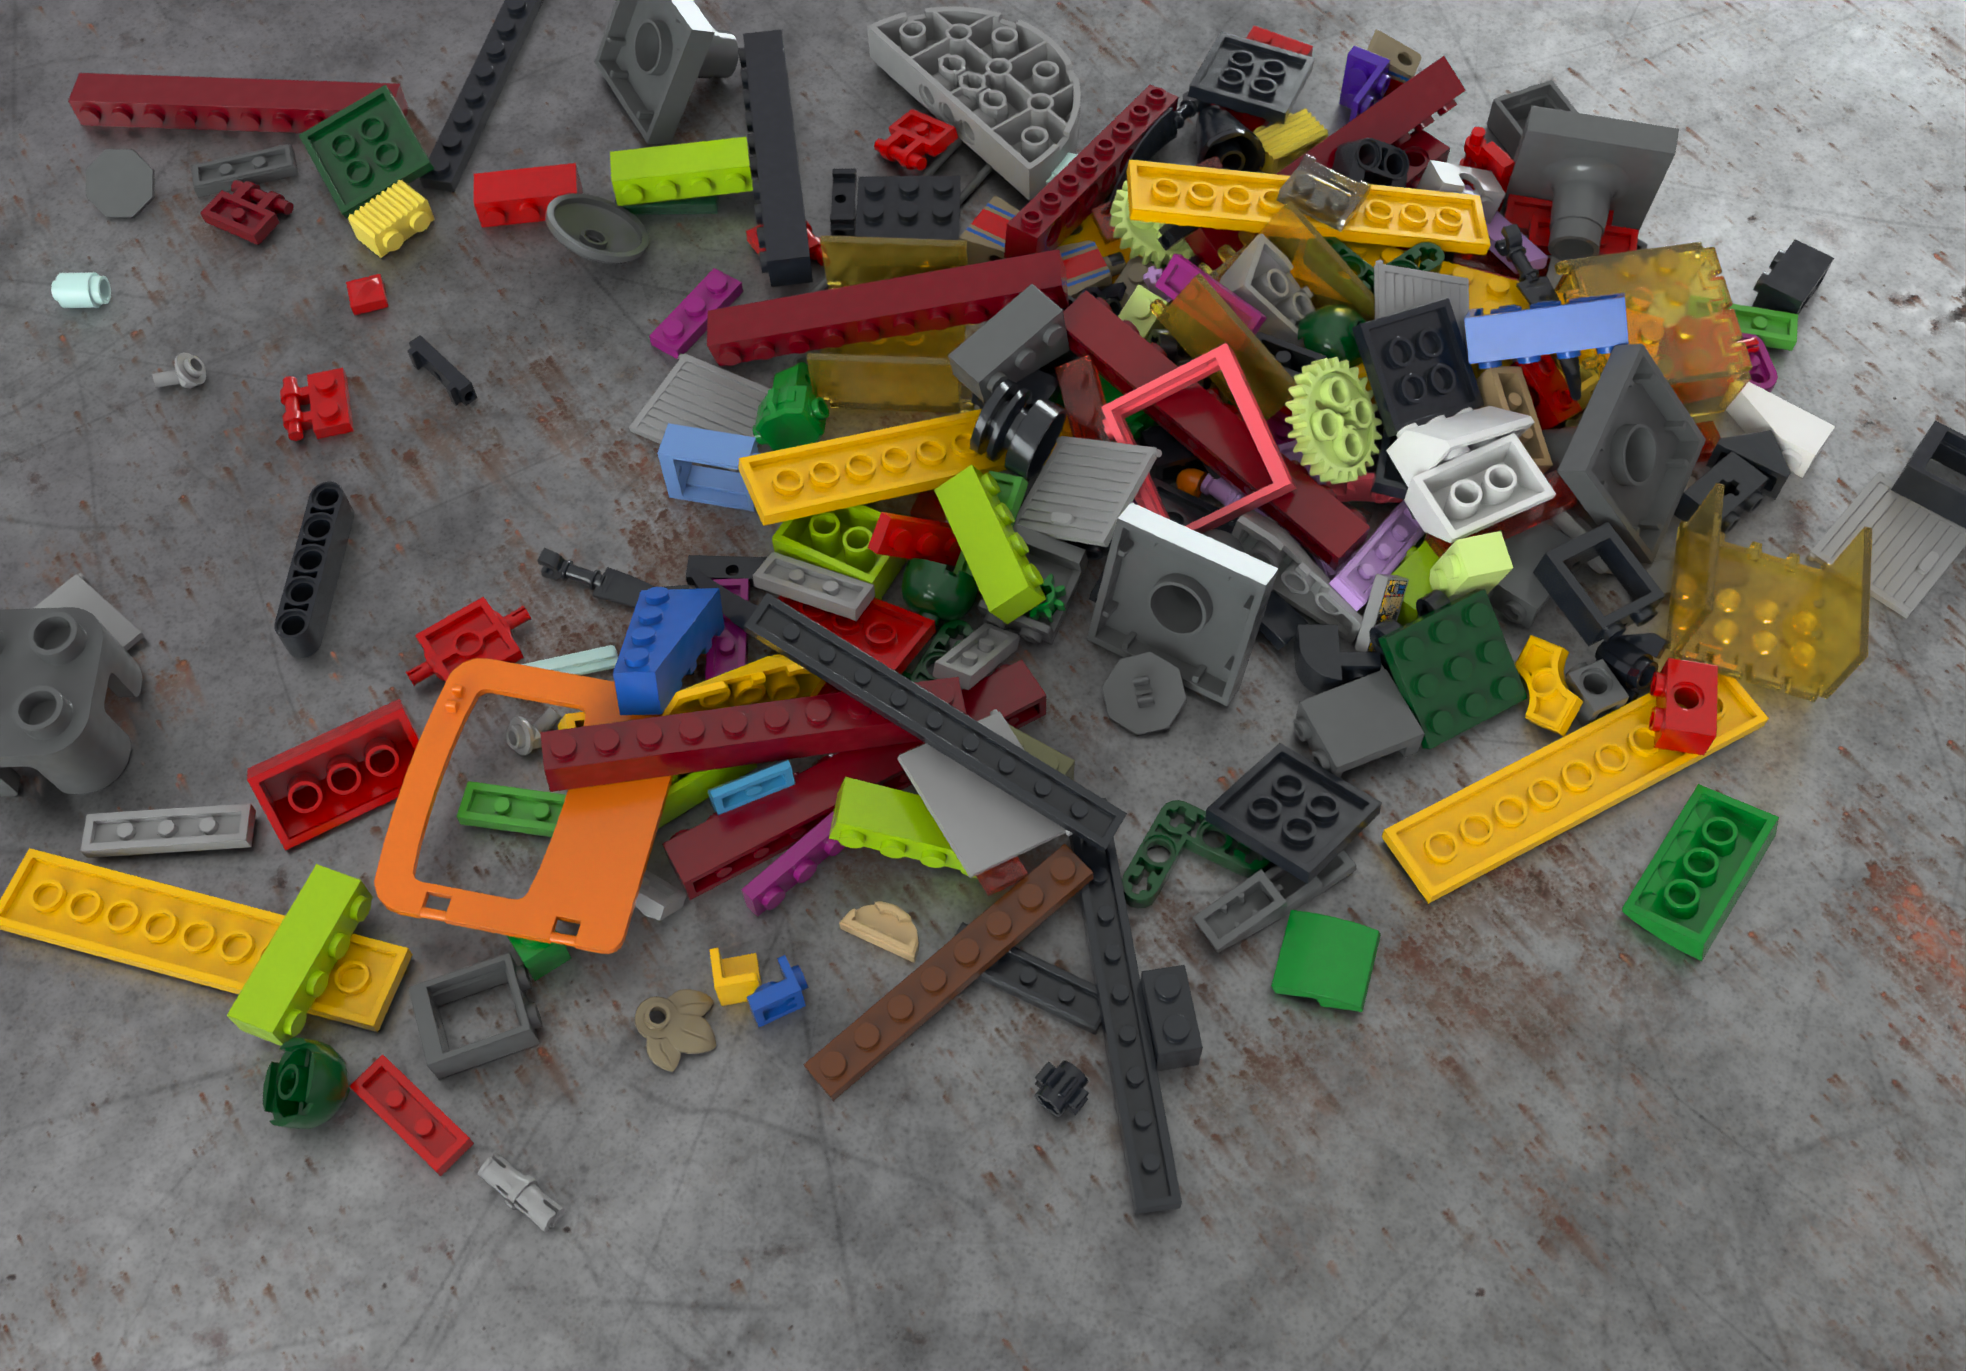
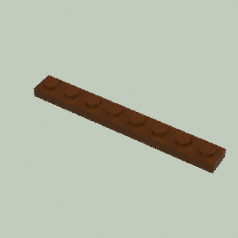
M1063 844L803 1064L806 1070L832 1101L837 1099L1094 879L1093 872L1066 844Z

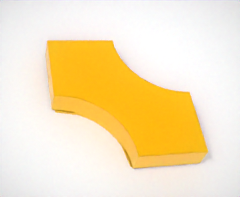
M1530 635L1515 663L1518 674L1523 677L1529 689L1530 699L1525 718L1533 724L1564 737L1584 702L1569 690L1565 681L1564 667L1569 652L1561 646Z

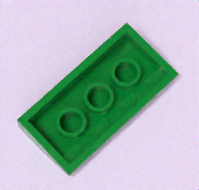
M1698 784L1622 907V912L1662 941L1702 961L1776 836L1779 817Z

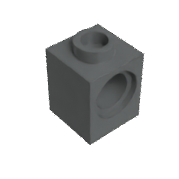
M1603 659L1589 665L1586 662L1579 663L1566 673L1565 681L1569 690L1584 701L1575 716L1582 727L1624 706L1629 698ZM1586 689L1592 690L1596 694H1592L1588 692Z

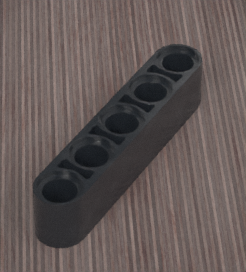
M336 482L320 483L312 489L309 495L275 619L274 629L289 654L297 658H307L315 654L321 646L354 520V510L342 487Z

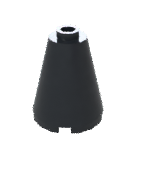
M1211 105L1199 113L1196 120L1198 167L1256 173L1260 166L1263 168L1265 164V150L1260 139L1228 110L1219 105Z

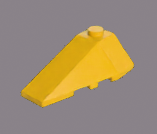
M776 654L676 692L662 716L816 696L826 681L787 657Z

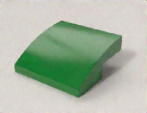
M1291 910L1271 986L1277 994L1317 999L1322 1007L1363 1012L1381 934L1379 930L1352 921L1317 913Z

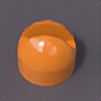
M1196 468L1184 469L1177 475V488L1199 498L1201 495L1200 487L1207 473Z

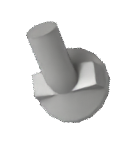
M183 352L177 355L174 360L176 370L152 374L155 388L181 384L182 387L191 389L203 384L207 378L204 363L198 357Z
M551 707L533 725L522 716L513 717L506 730L508 745L521 756L529 755L533 749L541 747L540 732L549 731L562 717Z

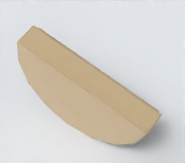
M878 901L875 902V905H867L857 910H850L840 921V929L915 963L919 951L917 929L910 915L897 905Z

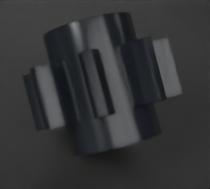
M1063 1060L1057 1068L1050 1062H1047L1035 1077L1037 1080L1035 1085L1040 1088L1035 1094L1036 1099L1046 1110L1055 1116L1060 1117L1066 1109L1073 1115H1076L1088 1101L1087 1095L1089 1093L1084 1089L1088 1079L1081 1070L1068 1061Z

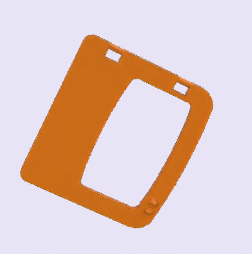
M475 658L463 662L450 673L426 723L405 775L384 840L374 879V886L379 900L388 910L404 916L443 921L450 925L549 944L557 943L595 953L611 954L622 947L627 935L674 775L569 789L541 866L528 893L523 898L509 899L421 882L415 878L422 842L440 784L464 725L478 698L482 695L492 693L579 709L585 713L584 726L659 717L662 714L620 715L615 682L493 659ZM429 895L451 899L447 911L426 907ZM558 920L580 924L577 936L554 932Z

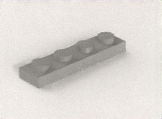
M251 803L87 814L80 851L86 858L247 848L252 846L256 810Z

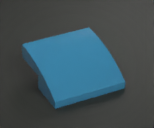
M785 759L709 789L708 795L714 813L717 812V815H720L795 785L791 764L788 759Z

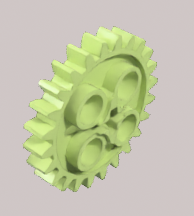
M1125 180L1122 190H1117L1110 210L1112 216L1109 224L1115 227L1113 238H1122L1119 248L1126 249L1130 247L1132 249L1129 256L1130 259L1140 255L1143 257V265L1153 261L1157 269H1160L1162 264L1168 265L1174 254H1180L1186 259L1194 256V252L1185 239L1165 251L1158 241L1162 236L1158 230L1165 223L1130 220L1128 186Z
M1338 357L1311 362L1310 365L1303 366L1302 374L1294 376L1297 386H1292L1288 389L1294 400L1285 403L1292 410V416L1285 418V421L1292 424L1294 429L1288 434V438H1296L1297 440L1293 452L1303 453L1300 464L1301 466L1311 465V476L1320 475V482L1330 481L1331 485L1356 481L1358 476L1366 475V467L1374 465L1371 455L1379 454V449L1374 444V441L1382 439V436L1376 431V426L1381 425L1382 420L1375 418L1374 412L1378 410V406L1371 402V398L1374 396L1373 391H1366L1365 389L1368 378L1358 379L1359 368H1349V361H1339Z

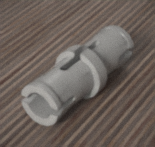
M498 1152L489 1157L480 1167L478 1176L489 1185H492L506 1198L505 1204L512 1210L519 1209L534 1221L543 1232H548L550 1227L553 1228L563 1216L565 1209L543 1193L536 1186L537 1181L531 1175L524 1176Z

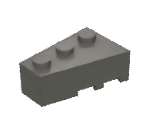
M1031 284L948 355L953 375L983 402L987 401L1003 381L1010 379L1017 383L1070 351L1063 310Z

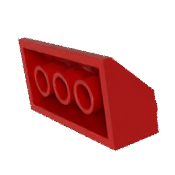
M398 699L247 768V781L286 851L398 798L420 738L401 700Z

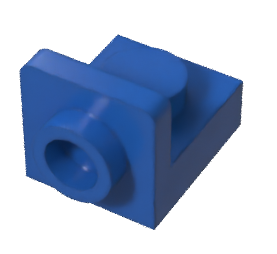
M785 955L777 958L784 980L778 983L775 981L765 983L758 987L754 994L747 996L750 1009L758 1027L806 1006L802 991L808 988L805 977L798 964L793 967L790 966Z

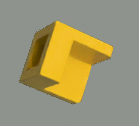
M718 947L709 949L714 988L721 1006L747 1002V996L754 994V991L762 985L757 954L752 953L722 959Z

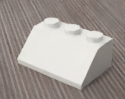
M1493 406L1476 410L1468 407L1452 417L1446 418L1445 415H1440L1424 425L1418 426L1417 423H1412L1405 426L1396 434L1398 439L1386 451L1409 487L1413 476L1512 433H1515L1519 438L1535 422L1529 415Z
M1512 433L1413 476L1404 501L1424 532L1448 543H1453L1458 539L1465 538L1554 498L1556 493L1516 434Z

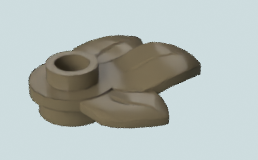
M681 989L667 999L657 996L650 997L638 1006L635 1013V1026L638 1032L647 1038V1055L655 1065L673 1072L678 1066L681 1053L701 1054L714 1050L716 1047L715 1035L708 1022L702 1018L714 1003L710 996L697 990ZM653 1011H660L665 1016V1021L660 1024L653 1023L649 1018V1014Z

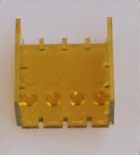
M1291 200L1275 214L1257 235L1251 232L1240 231L1238 237L1244 247L1237 253L1227 244L1220 247L1218 255L1224 263L1217 269L1212 271L1205 263L1197 266L1220 282L1225 272L1255 237L1262 233L1287 256L1294 266L1290 273L1301 288L1307 285L1314 296L1310 300L1315 309L1334 304L1344 305L1353 309L1366 322L1375 320V296ZM1201 273L1191 280L1168 307L1160 299H1156L1150 304L1151 312L1193 360L1225 343L1232 348L1266 421L1293 398L1288 389L1289 387L1297 386L1295 380ZM1222 370L1208 376L1240 412Z
M821 235L820 239L827 284L830 285L828 289L968 265L967 240ZM977 324L948 327L945 330H930L913 333L909 336L883 338L874 342L848 344L838 348L821 349V354L807 353V364L813 394L816 398L821 397L825 402H829L830 408L946 413L974 411L975 404L971 403L972 400L961 399L962 385L964 384L953 375L948 355L966 340L967 325Z
M1700 241L1564 260L1555 264L1556 274L1562 275L1554 290L1557 293H1564L1563 299L1565 304H1569V300L1573 298L1625 293L1629 344H1643L1691 417L1724 412L1751 380L1750 373L1747 371L1753 367L1746 344L1744 342L1735 343L1740 341L1743 335L1735 310L1727 309L1733 303L1724 276H1718L1722 273V268L1715 247L1703 248ZM1597 348L1591 349L1592 357L1584 359L1582 365L1586 371L1596 369L1600 379L1611 353L1597 354Z
M1716 483L1689 522L1682 520L1677 530L1666 640L1670 642L1666 649L1671 650L1670 653H1673V659L1705 663L1706 660L1708 661L1707 664L1718 665V674L1741 680L1744 672H1746L1747 683L1778 692L1785 684V694L1815 702L1818 696L1828 699L1868 657L1873 528L1864 526L1833 564L1824 562L1820 569L1800 564V555L1790 552L1787 559L1762 553V543L1753 541L1749 548L1725 542V533L1720 531L1724 485Z

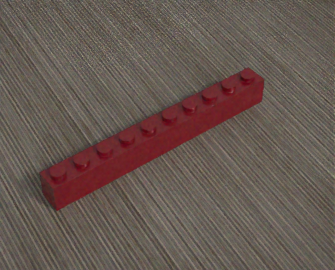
M1442 56L1280 170L1276 175L1330 180L1335 152L1341 144L1364 138H1373L1399 147L1411 138L1408 133L1414 128L1416 133L1433 123L1432 114L1437 112L1439 116H1442L1458 105L1454 99L1466 90L1445 56ZM1200 227L1184 239L1194 254L1202 260V266L1206 271H1214L1221 267L1222 271L1225 272L1237 260L1238 254L1246 249L1255 237L1261 233Z
M79 73L68 99L80 124L85 126L303 133L385 84L392 92L405 117L409 109L400 83Z
M1057 249L708 310L707 347L719 366H732L741 362L759 359L768 360L773 357L794 353L803 354L812 350L838 348L843 345L860 342H874L883 338L909 336L913 333L930 330H945L948 327L966 324H980L984 321H989L1031 284L1037 287L1060 308L1069 307L1066 269L1060 250Z
M1088 291L1082 293L1063 311L1069 349L1123 395L1180 367L1167 358L1165 351L1154 342L1150 344L1145 340L1133 323L1128 320L1123 321L1116 316L1104 299L1100 297L1095 298ZM1196 382L1142 409L1144 413L1244 497L1273 483L1242 414L1238 412L1233 413L1223 405L1222 399L1213 390H1205ZM1281 453L1297 489L1258 507V509L1285 529L1318 560L1324 561L1336 571L1363 545L1370 526L1359 511L1353 508L1348 509L1338 500L1336 493L1325 484L1320 485L1312 479L1307 469L1301 466L1300 462L1290 460Z
M1022 659L1012 665L1005 664L998 667L990 676L980 680L969 690L961 689L966 715L976 721L990 716V712L997 709L1009 725L1019 729L1046 715L1047 695ZM917 741L826 755L815 766L801 773H793L795 785L720 815H717V812L709 816L707 821L696 827L676 832L662 845L668 861L687 896L692 900L792 847L834 811L837 794L845 777L897 790H903L912 785V782L898 761V756L926 743Z
M959 677L914 682L966 714ZM844 692L540 732L544 772L550 792L922 741Z

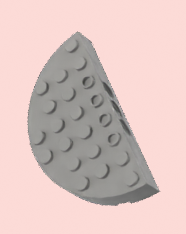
M970 7L925 8V14L907 17L906 12L867 26L870 58L942 122L954 126L958 137L1029 201L1047 185L1046 181L1051 177V173L1062 162L1067 153H1075L1080 135L1081 92L1079 79L1075 76L1072 70V62L1054 40L1039 29L1021 20H1018L1016 23L1002 19V13Z

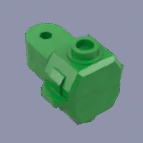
M801 362L775 374L773 387L768 390V394L758 406L756 422L753 425L754 437H756V441L760 445L766 444L773 451L816 443L824 434L826 418L829 417V408L825 400L818 397L817 379L812 369L806 363Z

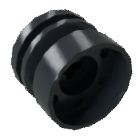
M1007 379L996 388L981 410L971 436L970 449L980 455L987 452L986 457L993 462L1000 459L1007 451L1004 467L1029 481L1039 472L1056 445V440L1062 432L1067 412L1045 398L1038 400L1029 410L1032 392L1026 388L1019 391V385Z

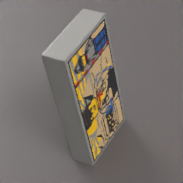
M1375 575L1355 644V650L1360 652H1376L1372 645L1369 631L1387 618L1394 619L1397 622L1409 579L1399 575Z

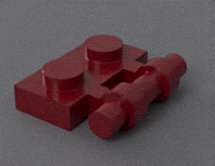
M235 180L231 185L233 194L221 190L200 214L206 223L259 245L280 223L276 214L281 212L285 215H290L293 212L294 205L285 200V197L274 191L265 192L261 190L259 185L250 181L242 182Z

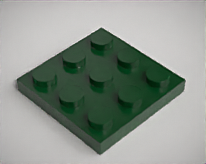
M386 84L299 134L329 192L346 219H348L349 214H354L355 210H359L360 206H365L366 202L370 203L371 198L375 199L377 195H381L382 191L387 190V187L391 188L393 183L397 184L398 180L409 184L435 169Z
M1475 589L1378 638L1399 692L1425 733L1421 743L1423 749H1432L1528 698L1485 589Z

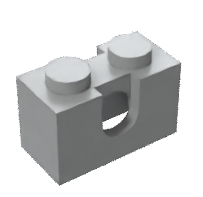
M1434 160L1429 161L1416 188L1480 195L1487 224L1491 223L1505 196L1504 190L1492 171ZM1461 179L1471 182L1475 190L1464 189L1465 185Z

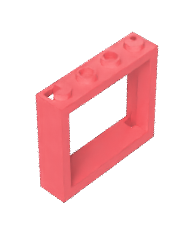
M1227 343L1101 407L1106 417L1102 422L1108 438L1111 441L1115 439L1117 443L1137 445L1125 418L1222 370L1273 483L1185 526L1201 534L1297 489L1239 361ZM1148 473L1135 496V500L1139 506L1170 519L1150 473Z

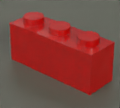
M576 163L474 174V206L482 228L546 221L547 207L554 198L565 194H583Z

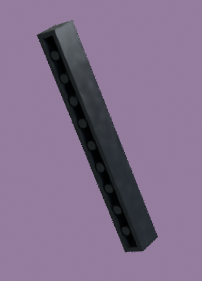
M782 29L743 34L744 47L738 48L741 68H745L740 69L743 89H749L743 90L745 111L751 110V112H745L747 132L754 133L747 134L750 155H756L750 157L752 178L758 177L757 180H752L754 200H761V203L754 204L757 225L763 224V227H757L759 248H766V251L759 252L762 273H769L771 287L813 282Z

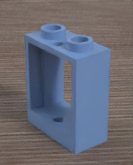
M668 423L657 454L669 498L755 512L756 508L740 473L692 465V462L739 470V458L760 454L756 437Z

